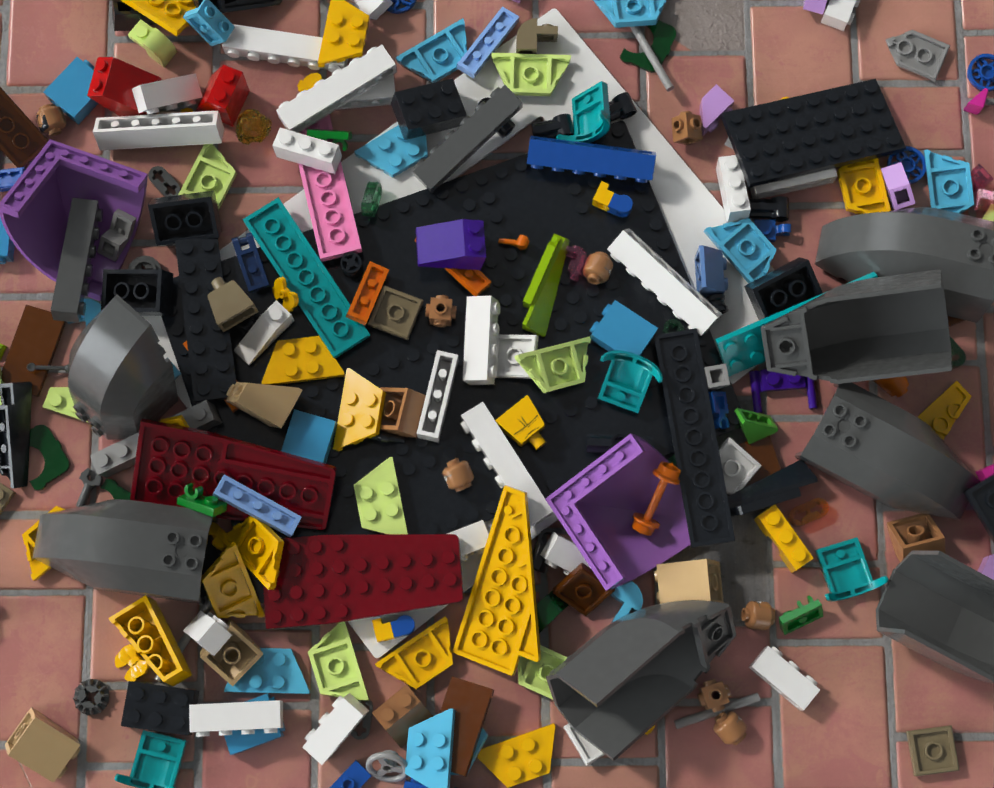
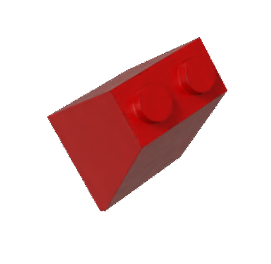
M98 57L87 96L118 116L147 115V112H138L132 88L146 83L161 81L162 78L115 57Z
M223 64L211 75L203 92V98L200 99L195 112L219 110L222 123L233 127L250 92L243 72Z

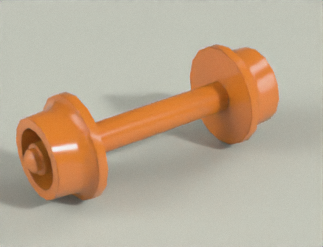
M662 461L658 468L652 472L660 479L645 514L636 512L632 516L634 521L631 527L640 534L652 536L654 530L660 527L659 522L652 517L667 484L679 485L680 483L679 475L681 470L674 466L673 463Z

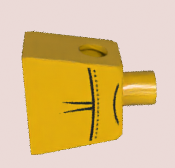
M528 395L495 420L500 429L520 447L529 441L538 450L546 443L539 434L545 428V424Z

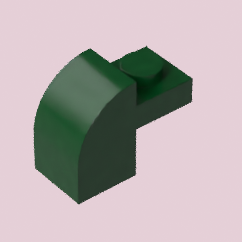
M553 590L537 604L539 634L569 606L554 595Z

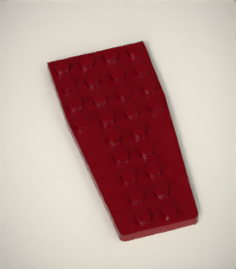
M142 419L140 422L130 500L183 507L177 504V497L185 494L184 488L187 484L193 483L194 492L195 488L202 486L204 490L203 496H213L212 494L225 474L300 515L302 518L297 527L324 530L328 523L337 469L329 464L213 432ZM227 503L226 511L217 515L216 518L244 521L250 515Z
M455 534L317 535L283 538L284 546L276 587L274 590H268L264 586L266 629L334 624L461 602L464 599L459 537Z

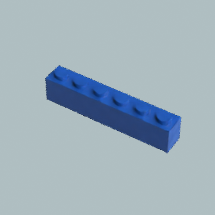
M530 136L527 164H531V168L543 169V166L552 167L553 171L564 172V169L573 170L572 173L583 175L585 172H592L597 177H606L607 174L614 175V178L619 180H626L629 177L635 178L636 182L647 183L648 180H653L656 152Z

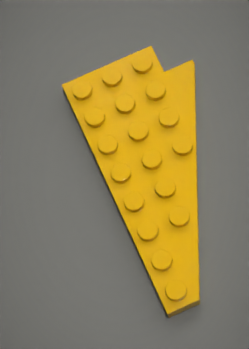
M504 485L452 653L511 676L515 675L520 656L540 662L541 651L527 492Z

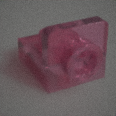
M978 164L971 171L974 198L994 180L981 164Z
M978 189L974 197V209L987 211L988 203L994 204V191Z
M567 246L565 255L574 258L571 259L568 271L571 272L570 279L578 281L587 258V252L579 246Z

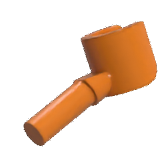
M520 234L517 240L499 238L498 243L510 244L520 250H525L530 241L527 236Z

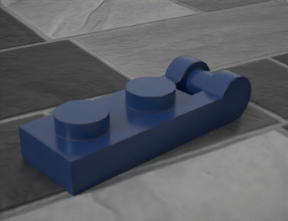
M247 233L245 237L239 239L238 237L232 238L231 240L249 293L270 287L252 233ZM249 244L250 248L242 250V246Z

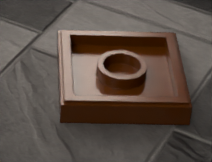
M584 563L577 566L553 588L554 595L584 616H587L615 591V588L606 591L592 569Z

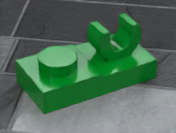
M308 129L307 136L321 140L334 139L332 143H342L343 151H347L348 143L346 140L352 139V132Z
M193 483L187 484L184 488L185 494L177 497L178 505L211 517H215L227 509V503L220 501L217 497L203 496L204 490L202 486L195 488L194 492Z
M807 596L809 604L802 605L800 601H797L798 608L787 611L780 616V629L784 635L823 617L820 601L818 599L814 601L811 596Z

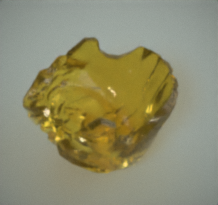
M245 110L237 119L236 136L238 140L246 145L252 142H263L271 132L272 120L258 110Z

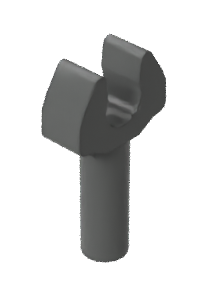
M89 468L84 470L79 477L83 481L84 487L76 507L85 506L91 490L94 487L102 486L103 477L97 474L93 481H89L92 471Z

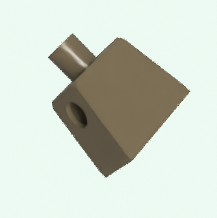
M217 277L211 282L214 291L210 292L207 297L216 323L223 332L259 312L252 300L234 280L225 283L223 277Z

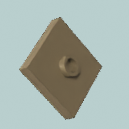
M383 286L368 326L409 340L424 301Z
M952 725L906 731L914 776L960 771Z

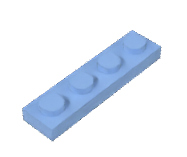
M502 6L457 63V69L474 79L490 59L491 54L497 50L519 22V16Z
M225 474L212 494L288 537L293 535L302 518L300 515Z

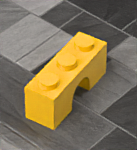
M776 504L754 519L763 534L771 538L780 551V558L791 573L814 559Z

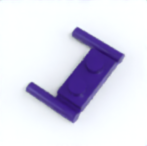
M767 369L749 372L754 412L763 413L760 392L807 388L809 409L818 408L813 379L800 375L792 376L767 371Z

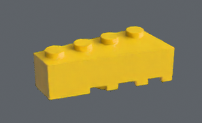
M145 595L108 618L134 646L133 648L141 654L163 682L174 687L192 676L190 668L156 600Z

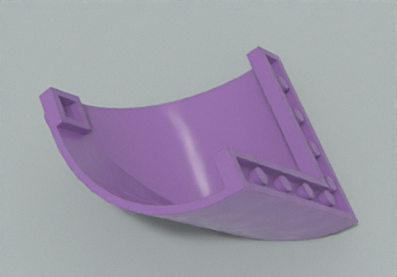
M50 139L1 200V221L8 236L20 253L41 273L56 282L72 198L98 200L100 209H103L102 222L98 221L100 234L99 239L95 240L94 246H96L95 259H91L93 272L92 277H88L87 281L89 283V294L87 297L101 301L103 269H121L133 242L144 205L148 174ZM120 209L137 219L132 236L118 260L114 262L97 253L101 236L110 229L114 212Z
M629 434L545 498L606 591L620 587L656 568V564H663L690 546L680 483L679 485L667 484L652 517L660 524L659 529H655L652 536L640 534L631 527L634 521L633 514L636 512L645 514L660 481L652 473L653 470L657 469L662 461L670 463L652 445L635 434Z

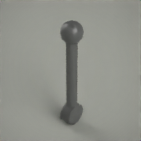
M29 363L27 370L30 372L34 370H65L69 372V364L65 366H44Z

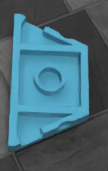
M667 0L593 1L615 28L656 25Z
M462 18L396 57L397 63L431 83H435L458 70L457 63L467 52L464 19Z
M398 125L355 150L354 153L356 157H361L373 167L383 170L385 174L393 178L417 164L421 159L424 160L428 157L426 135L404 140Z
M924 150L931 208L962 214L973 207L974 196L970 164L965 161L955 160L946 155L942 156L933 153L930 150Z
M750 218L725 223L712 228L708 227L703 231L716 247L722 250V254L748 283L767 274L777 249Z
M260 648L264 653L262 657L234 686L227 683L224 688V692L310 694V689L296 661L293 650L282 648Z
M448 709L408 729L407 767H405V774L428 788H450L455 709Z

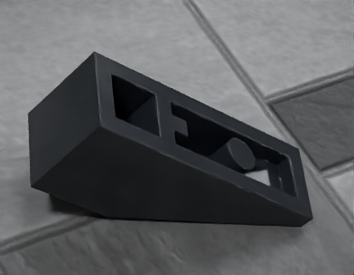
M112 0L114 31H131L140 19L149 26L156 24L121 0Z

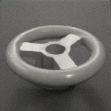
M385 750L372 754L366 761L367 771L380 781L400 782L408 776L405 774L406 760L395 751ZM376 760L381 764V768L378 771L372 766ZM391 772L401 773L395 776L385 775L386 773Z

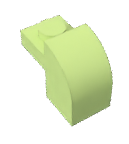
M141 19L128 34L131 40L146 50L149 57L163 67L177 53L173 43L157 28H152Z

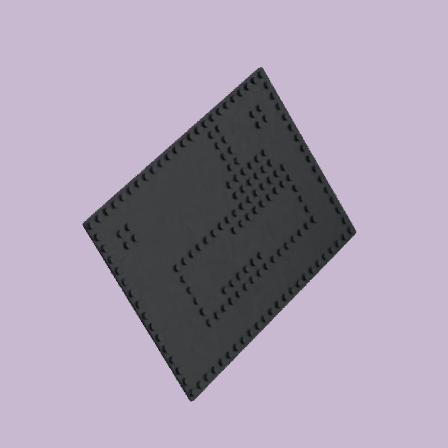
M624 121L612 123L607 134L591 142V144L636 149ZM527 153L444 182L433 193L425 189L354 214L363 251L356 253L362 260V272L356 277L346 276L342 271L340 263L342 257L322 262L349 304L351 305L370 261L389 269L383 286L417 297L424 302L409 340L368 326L375 308L374 305L366 325H364L370 337L335 359L343 369L345 376L347 368H350L379 388H409L426 395L437 350L457 354L459 362L440 440L437 443L418 437H404V443H380L372 440V438H366L358 444H350L343 447V450L336 451L333 449V439L326 464L335 466L337 471L326 528L324 530L296 527L291 537L272 527L270 528L281 539L317 535H385L376 531L362 529L354 484L389 457H393L408 534H447L481 520L487 522L494 519L503 488L501 489L494 478L497 475L494 470H489L485 465L483 459L486 457L482 451L477 452L471 441L474 439L470 432L466 434L460 425V422H462L461 415L481 402H484L494 420H496L526 395L530 397L545 424V428L539 434L546 443L538 450L529 441L520 447L504 432L503 434L544 498H547L603 455L601 453H586L587 433L612 435L622 433L625 435L653 436V447L663 456L674 453L662 383H659L652 376L639 413L598 399L611 360L600 361L601 356L608 351L592 340L587 348L588 363L585 367V382L543 393L532 379L495 378L494 384L469 385L462 381L467 297L473 295L444 268L419 267L417 263V245L415 242L416 227L460 219L483 220L486 259L480 271L492 282L478 296L491 295L500 303L501 310L497 321L500 329L499 334L536 335L522 329V323L529 310L522 307L523 300L553 234L555 233L567 238L569 246L546 336H538V349L589 336L591 338V327L596 321L600 323L604 317L602 315L604 308L608 303L612 305L615 300L656 326L658 330L655 335L688 330L689 324L683 319L679 320L672 313L673 310L668 305L665 306L660 303L657 295L652 290L648 291L641 284L642 281L637 276L633 277L626 271L627 267L623 263L615 261L610 256L611 252L607 250L619 234L629 228L691 285L649 180L647 183L636 182L635 178L629 177L626 180L615 179L614 175L607 174L606 177H597L592 172H585L582 175L572 173L573 170L564 169V172L553 171L552 167L543 166V169L531 168V164H527ZM601 181L609 184L608 190L618 195H628L632 199V210L627 217H618L592 205L593 198ZM314 230L302 232L320 259ZM520 234L527 236L530 241L525 250H520L510 244L498 243L499 238L517 240ZM261 247L257 249L270 285L268 288L249 293L237 256L221 261L225 283L234 280L241 289H247L249 298L259 311L253 315L255 321L276 301L272 287H274L275 280L280 277ZM595 252H604L609 255L613 262L610 277L605 283L591 284L583 275L586 259ZM177 276L173 278L171 316L161 317L191 405L194 406L196 404L194 403L189 354L183 346L187 338L180 279ZM437 295L448 296L449 299H452L453 306H457L456 319H452L451 326L435 327L430 324L429 317L425 316L426 304H430L431 297L436 298ZM281 298L277 299V301H278L281 305H283V300H284V299H281ZM299 305L290 312L294 322L250 366L234 352V349L246 334L241 333L236 325L230 328L235 375L238 382L262 384V379L277 341L319 336ZM437 308L439 312H442L444 310ZM247 318L240 325L248 324L250 319ZM710 330L702 336L698 334L704 367L723 364ZM653 337L641 356L650 360L659 368ZM345 376L276 385L302 389L282 428L270 427L240 409L233 413L224 400L213 401L212 403L215 404L222 423L207 431L281 451L294 409L338 422ZM731 382L729 386L714 390L716 392H726L729 413L725 414L729 421V428L715 429L716 437L741 428L735 413V409H741ZM621 440L614 441V446ZM455 458H458L459 461H468L474 474V480L471 482L472 486L458 492L455 489L448 488L442 474L444 468L448 467L446 463ZM231 520L233 527L238 523L244 522L238 520ZM247 568L259 602L264 604V586Z

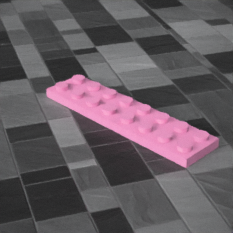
M330 114L299 133L307 135L308 129L333 130ZM328 139V140H325V141H328V142H331V143H332V141H333L334 139ZM341 160L335 174L298 164L321 262L343 257L346 253L363 252Z

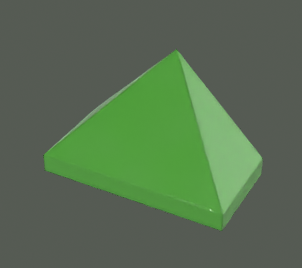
M740 408L735 409L748 444H752L778 431V427L771 416Z

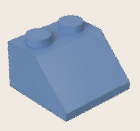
M699 245L694 257L696 290L704 298L714 294H724L728 290V279L724 278V270L727 269L726 257H723L722 250Z

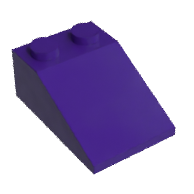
M460 219L416 227L418 266L481 270L486 259L484 221Z

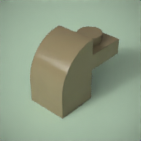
M537 18L525 21L517 31L516 53L537 54V42H557L558 26L551 24L537 26Z

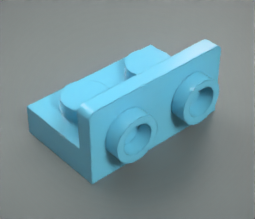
M203 0L198 8L187 11L183 16L210 46L226 42L235 28L210 0Z

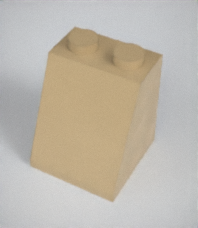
M236 382L235 385L232 384L228 389L226 402L270 427L282 428L302 389Z
M700 559L656 564L657 570H655L654 576L659 589L656 595L658 604L683 600H705L724 603L719 561Z
M32 707L5 743L8 756L53 783L57 778L60 779L64 775L67 763L70 759H75L80 751V743L77 738Z

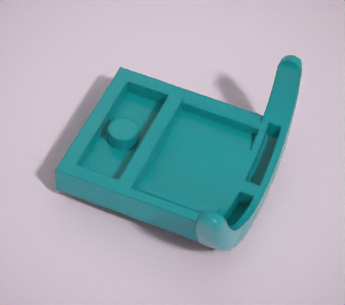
M601 81L572 98L574 135L558 134L556 139L591 143L608 133L611 121L607 83Z
M621 350L606 352L601 356L600 361L611 360L598 399L639 413L652 376L659 383H662L663 376L660 369L650 360L634 353Z
M858 537L815 551L830 592L825 594L826 600L829 602L864 594L889 581L887 576L873 580Z
M143 730L130 776L116 774L114 780L136 788H175L187 740Z

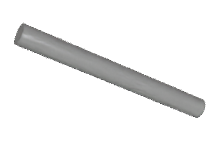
M639 26L630 27L667 92L673 90L674 86Z
M758 693L724 704L725 709L717 712H713L712 709L704 710L675 720L676 729L715 717L723 711L727 713L759 702L760 697Z

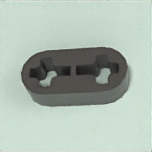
M155 166L149 171L148 177L151 183L163 197L179 194L181 190L179 184L163 167ZM156 173L162 176V178L164 179L163 183L159 179H156ZM169 185L172 189H175L176 194H169L166 187Z
M370 699L366 701V705L369 706V712L362 719L366 733L363 732L361 736H358V732L353 730L351 735L355 739L362 740L370 734L373 716V703Z

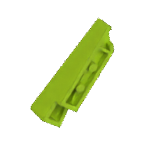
M555 233L545 249L522 307L529 309L522 323V329L541 337L546 336L569 246L567 238Z

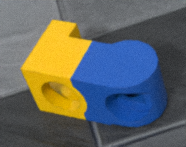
M601 181L593 198L592 205L618 217H627L632 210V199L628 195H618L608 190L609 184Z
M402 615L397 620L383 623L381 618L372 620L378 643L410 635L415 630V622L408 615Z

